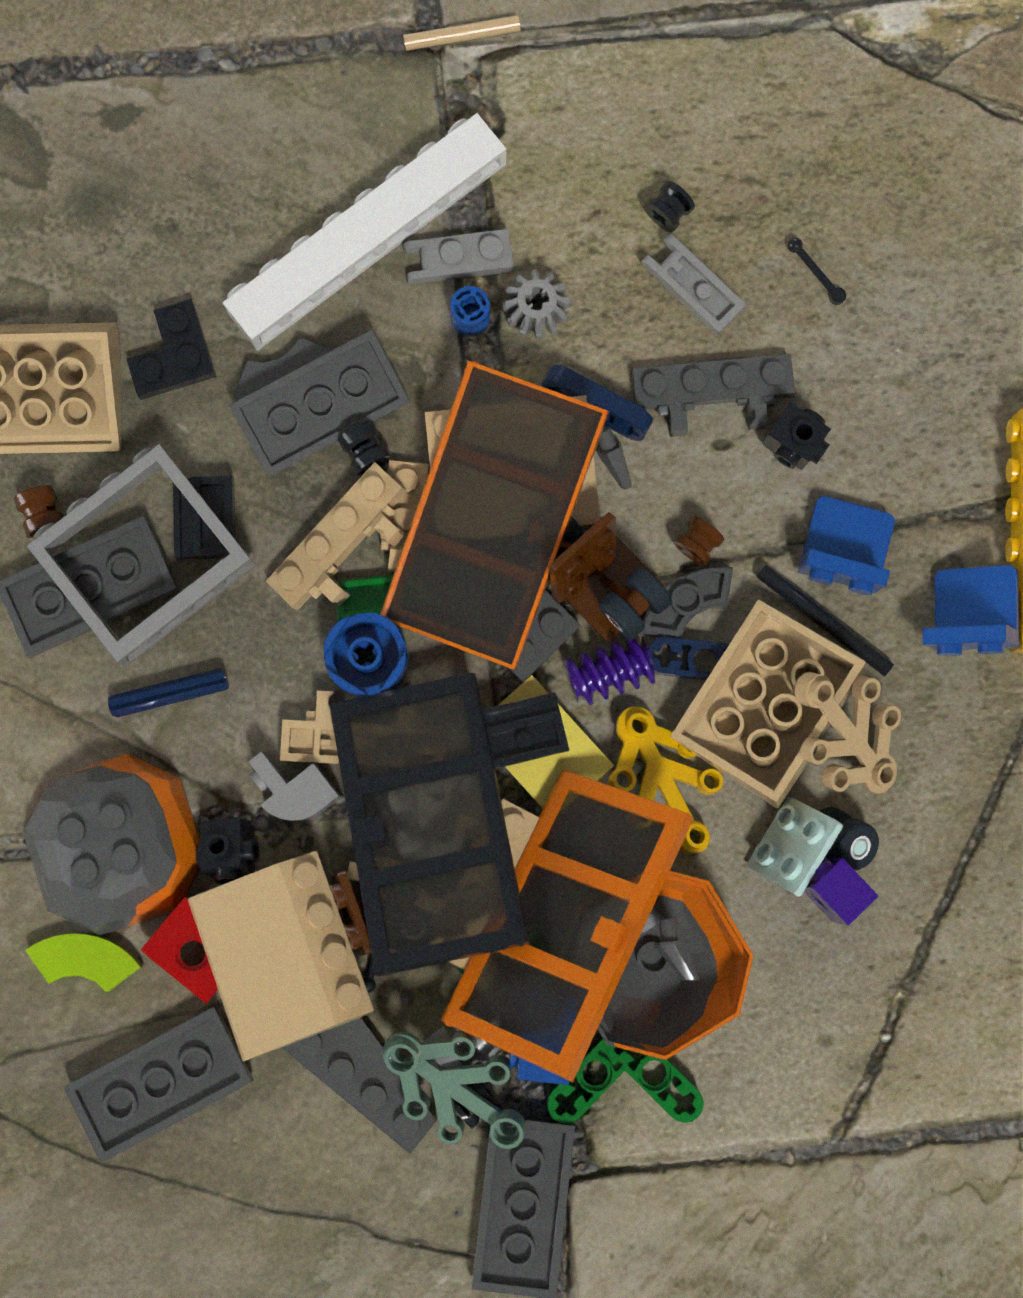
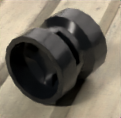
M372 421L360 423L344 432L338 438L343 451L349 453L352 457L351 466L357 476H362L374 462L382 467L392 458L386 445H382L378 441L379 433Z

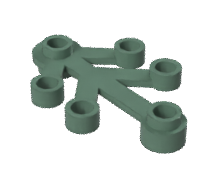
M460 1030L453 1035L452 1039L421 1042L417 1036L407 1032L395 1033L387 1039L383 1047V1059L391 1072L400 1075L405 1098L403 1112L406 1117L411 1120H421L426 1116L430 1107L429 1096L420 1090L419 1074L431 1083L439 1119L437 1135L445 1144L452 1145L458 1143L462 1138L465 1128L464 1121L455 1113L453 1099L491 1125L490 1137L497 1146L504 1149H512L522 1142L526 1129L523 1116L514 1109H499L465 1085L490 1082L494 1085L505 1084L509 1080L512 1071L510 1060L506 1056L500 1054L493 1055L489 1058L487 1064L441 1068L432 1062L431 1059L454 1056L458 1060H468L475 1053L477 1038ZM464 1041L469 1044L470 1048L461 1049L457 1042ZM398 1048L408 1050L411 1055L402 1054ZM500 1066L505 1070V1073H495L491 1067ZM410 1102H419L423 1108L416 1109L411 1106ZM503 1122L512 1123L515 1127H506ZM445 1126H453L457 1129V1132L450 1133L445 1129Z

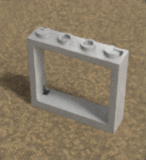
M159 444L153 449L148 447L140 451L133 458V464L121 474L115 472L106 477L99 485L100 490L88 499L83 497L71 504L66 510L67 515L56 524L48 523L41 527L33 536L35 540L27 545L28 549L113 658L124 666L132 663L256 566ZM162 468L230 554L118 640L51 552Z

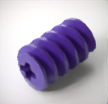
M642 637L641 646L635 639L630 640L627 638L626 651L617 642L612 643L610 656L601 647L595 650V662H593L588 654L582 653L580 655V667L571 658H567L564 661L566 673L577 703L578 697L582 696L589 705L594 704L595 691H598L605 700L609 699V686L612 685L620 695L625 694V681L627 680L630 681L635 689H639L640 676L642 675L651 684L655 683L654 666Z

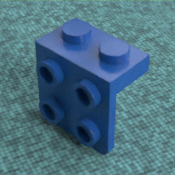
M826 496L820 497L814 506L798 573L809 575L808 579L817 583L831 585L835 582L846 585L848 590L862 595L877 593L887 586L890 570L883 569L895 524L893 515Z
M1010 565L939 570L935 575V628H923V645L937 650V655L959 656L962 655V650L978 649V654L1004 653V648H1018L1019 591L1017 569Z

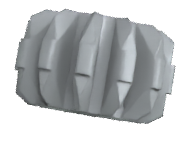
M534 269L531 272L530 281L519 274L516 277L517 287L508 286L506 288V296L509 300L503 302V311L511 314L508 317V325L510 327L521 324L519 334L522 337H525L530 329L535 330V338L537 340L542 339L543 329L555 335L558 332L556 323L565 324L568 320V314L564 310L570 308L571 299L563 296L566 292V285L564 283L553 285L554 274L552 272L548 273L544 280L539 279L538 271ZM532 300H541L542 309L533 310Z

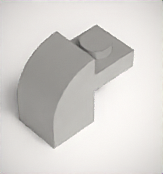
M261 751L248 761L254 769L249 775L264 794L269 790L273 793L261 806L277 818L290 821L309 820L320 815L342 798V795L320 767L314 763L289 782L267 753Z

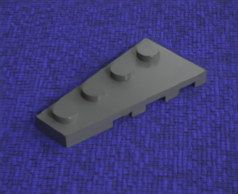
M363 1017L282 1047V1049L409 1154L412 1153L437 1121V1117L430 1107L426 1116L421 1120H411L406 1117L403 1112L405 1098L400 1075L391 1072L387 1068L383 1059L384 1045L382 1042L380 1043ZM410 1102L411 1106L416 1109L423 1108L419 1102Z

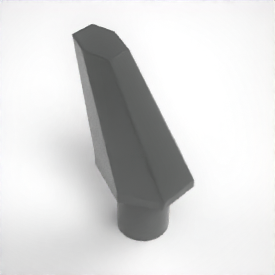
M606 425L599 439L600 446L597 449V454L620 488L632 487V482L621 442L615 441L610 426Z
M675 918L658 920L661 942L654 943L655 948L682 980H700L686 939H678Z

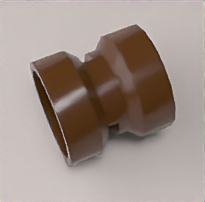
M50 485L33 487L18 493L14 497L17 510L23 513L26 518L23 528L28 538H34V534L48 523L56 524L63 518V514L55 509L57 496L54 488Z

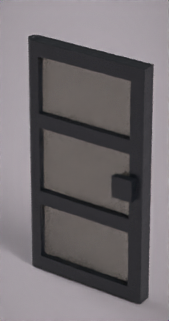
M461 674L385 691L376 695L329 704L375 975L380 977L529 944L476 674Z

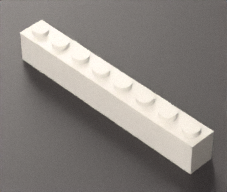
M478 113L468 120L466 118L458 120L449 129L448 135L437 143L432 141L420 149L417 158L406 166L399 165L386 176L385 182L374 190L369 188L360 193L355 199L354 205L343 213L336 212L329 216L323 223V228L311 237L309 235L301 237L293 244L291 252L280 260L273 259L266 263L260 269L259 275L248 284L241 283L235 286L228 293V299L222 302L229 316L257 351L503 168L506 165L505 146Z

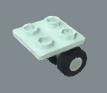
M788 797L778 810L762 840L756 846L747 866L799 897L803 894L824 857L843 858L854 870H860L869 865L874 859L879 846V838L876 830L870 824L859 819H852L848 813L840 809L827 807L817 811L792 797Z

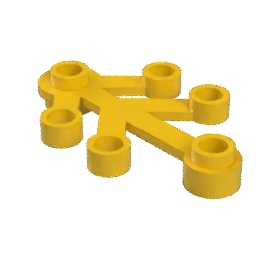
M635 706L627 708L618 716L616 732L623 744L616 769L609 776V786L626 792L635 787L636 775L632 769L639 750L646 766L638 796L654 801L658 788L667 806L687 812L693 818L674 780L696 787L704 795H711L718 792L723 786V777L720 772L715 769L700 771L661 757L655 743L676 749L679 755L686 759L694 758L697 755L672 739L670 736L673 731L657 726L653 715L648 710ZM633 720L641 722L643 726L642 733H638L633 729ZM619 773L627 777V787H621L618 784L617 775ZM706 775H709L714 780V787L712 789L708 788L704 783ZM628 813V823L634 830L643 831L655 823V821L647 819L645 825L640 824L636 819V814ZM693 818L679 849L681 853L693 855L707 848L710 842V834L702 822L695 821ZM692 829L696 830L700 835L698 844L690 839V831Z

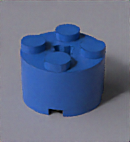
M361 613L341 619L333 626L324 643V661L331 679L346 693L359 698L396 689L406 676L409 666V650L403 635L392 621L376 613ZM373 647V654L376 660L373 663L366 662L363 666L360 665L362 660L358 656V652L361 649L368 652Z

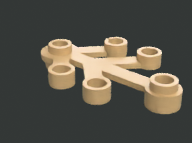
M807 672L796 683L795 696L798 702L812 708H819L842 738L822 740L809 737L802 743L800 750L802 758L810 763L820 765L828 757L855 755L860 762L859 766L849 768L836 764L828 765L823 771L822 783L829 789L841 792L849 784L862 783L868 791L880 794L886 792L896 779L897 765L894 758L889 755L891 730L895 729L901 720V712L898 707L885 703L875 707L872 714L873 723L876 725L873 749L868 744L871 703L878 699L881 692L880 683L875 678L859 676L853 682L852 695L854 696L852 722L833 698L834 686L829 678L817 673ZM867 684H868V689H867V692L865 693V687H866ZM817 746V752L813 756L814 748ZM838 773V779L835 782V776Z

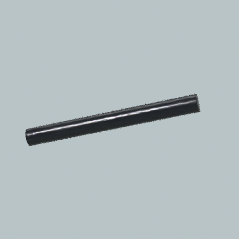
M765 565L756 577L864 660L882 676H886L892 669L894 663L768 565Z

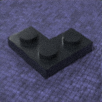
M192 299L153 310L164 347L126 359L137 396L140 400L217 377Z

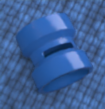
M465 286L453 294L450 301V312L454 328L464 336L474 337L482 334L490 323V301L487 294L475 286Z

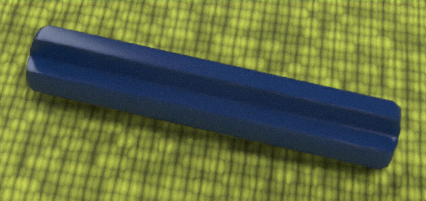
M218 668L111 695L108 697V706L111 715L118 718L225 691L229 688V680L226 671Z

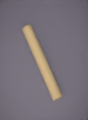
M518 15L405 34L403 35L405 49L409 51L519 32L520 21Z

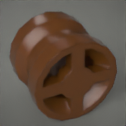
M693 516L687 523L688 530L684 534H679L673 541V544L690 560L705 566L710 560L709 553L713 548L720 547L725 539L711 524L702 518Z

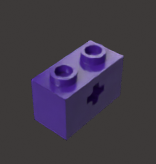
M826 857L823 859L804 890V893L832 922L847 926L879 897L843 858Z

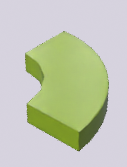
M68 933L44 939L25 950L48 984L64 977L81 976L95 981L105 992H110L143 967L137 957L119 943L91 934Z

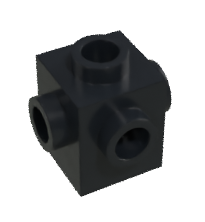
M790 402L762 444L775 452V459L782 465L794 469L796 466L803 470L809 461L817 464L830 446L824 439L831 428L825 425L824 418L811 409L802 410Z
M241 817L200 822V844L196 847V861L201 872L215 879V882L218 884H226L255 872V862H258L260 856L259 843L255 838V827Z

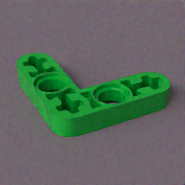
M603 1037L587 1051L576 1074L581 1087L590 1092L591 1095L585 1099L582 1092H580L573 1100L575 1110L570 1112L564 1109L561 1113L556 1110L559 1105L556 1097L560 1093L565 1097L569 1096L576 1089L575 1085L570 1083V1081L569 1085L555 1084L547 1098L548 1111L553 1119L559 1123H573L626 1071L678 1122L688 1123L694 1121L700 1116L704 1105L702 1095L698 1089L668 1059L664 1060L642 1055L639 1057L634 1068H631L628 1063L635 1060L633 1056L625 1049L619 1052L615 1051V1047L607 1045ZM653 1060L661 1062L666 1070L663 1080L656 1084L646 1082L642 1076L644 1065ZM591 1061H599L607 1069L606 1078L599 1084H590L583 1077V1069ZM674 1076L678 1077L680 1081L674 1083L673 1086L683 1096L688 1095L690 1092L693 1094L690 1099L693 1108L689 1112L684 1108L678 1112L675 1111L674 1108L677 1106V1102L668 1091H666L664 1098L658 1095V1093L669 1087Z

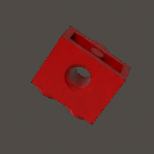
M184 896L142 946L140 951L207 1004L218 990L206 952L203 959L196 964H187L180 957V950L186 942L198 941L203 945L188 898Z

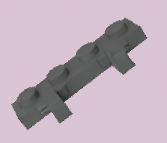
M791 354L632 368L631 372L634 404L645 410L658 409L659 416H668L670 437L687 435V411L694 410L695 406L737 402V406L746 405L749 430L765 429V425L768 424L767 407L774 406V399L793 397L795 394Z

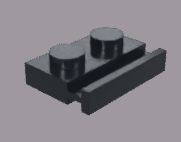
M233 476L187 478L236 540ZM173 482L174 557L177 560H184L187 558L215 559L228 556L230 553Z
M555 692L483 709L495 769L570 751Z

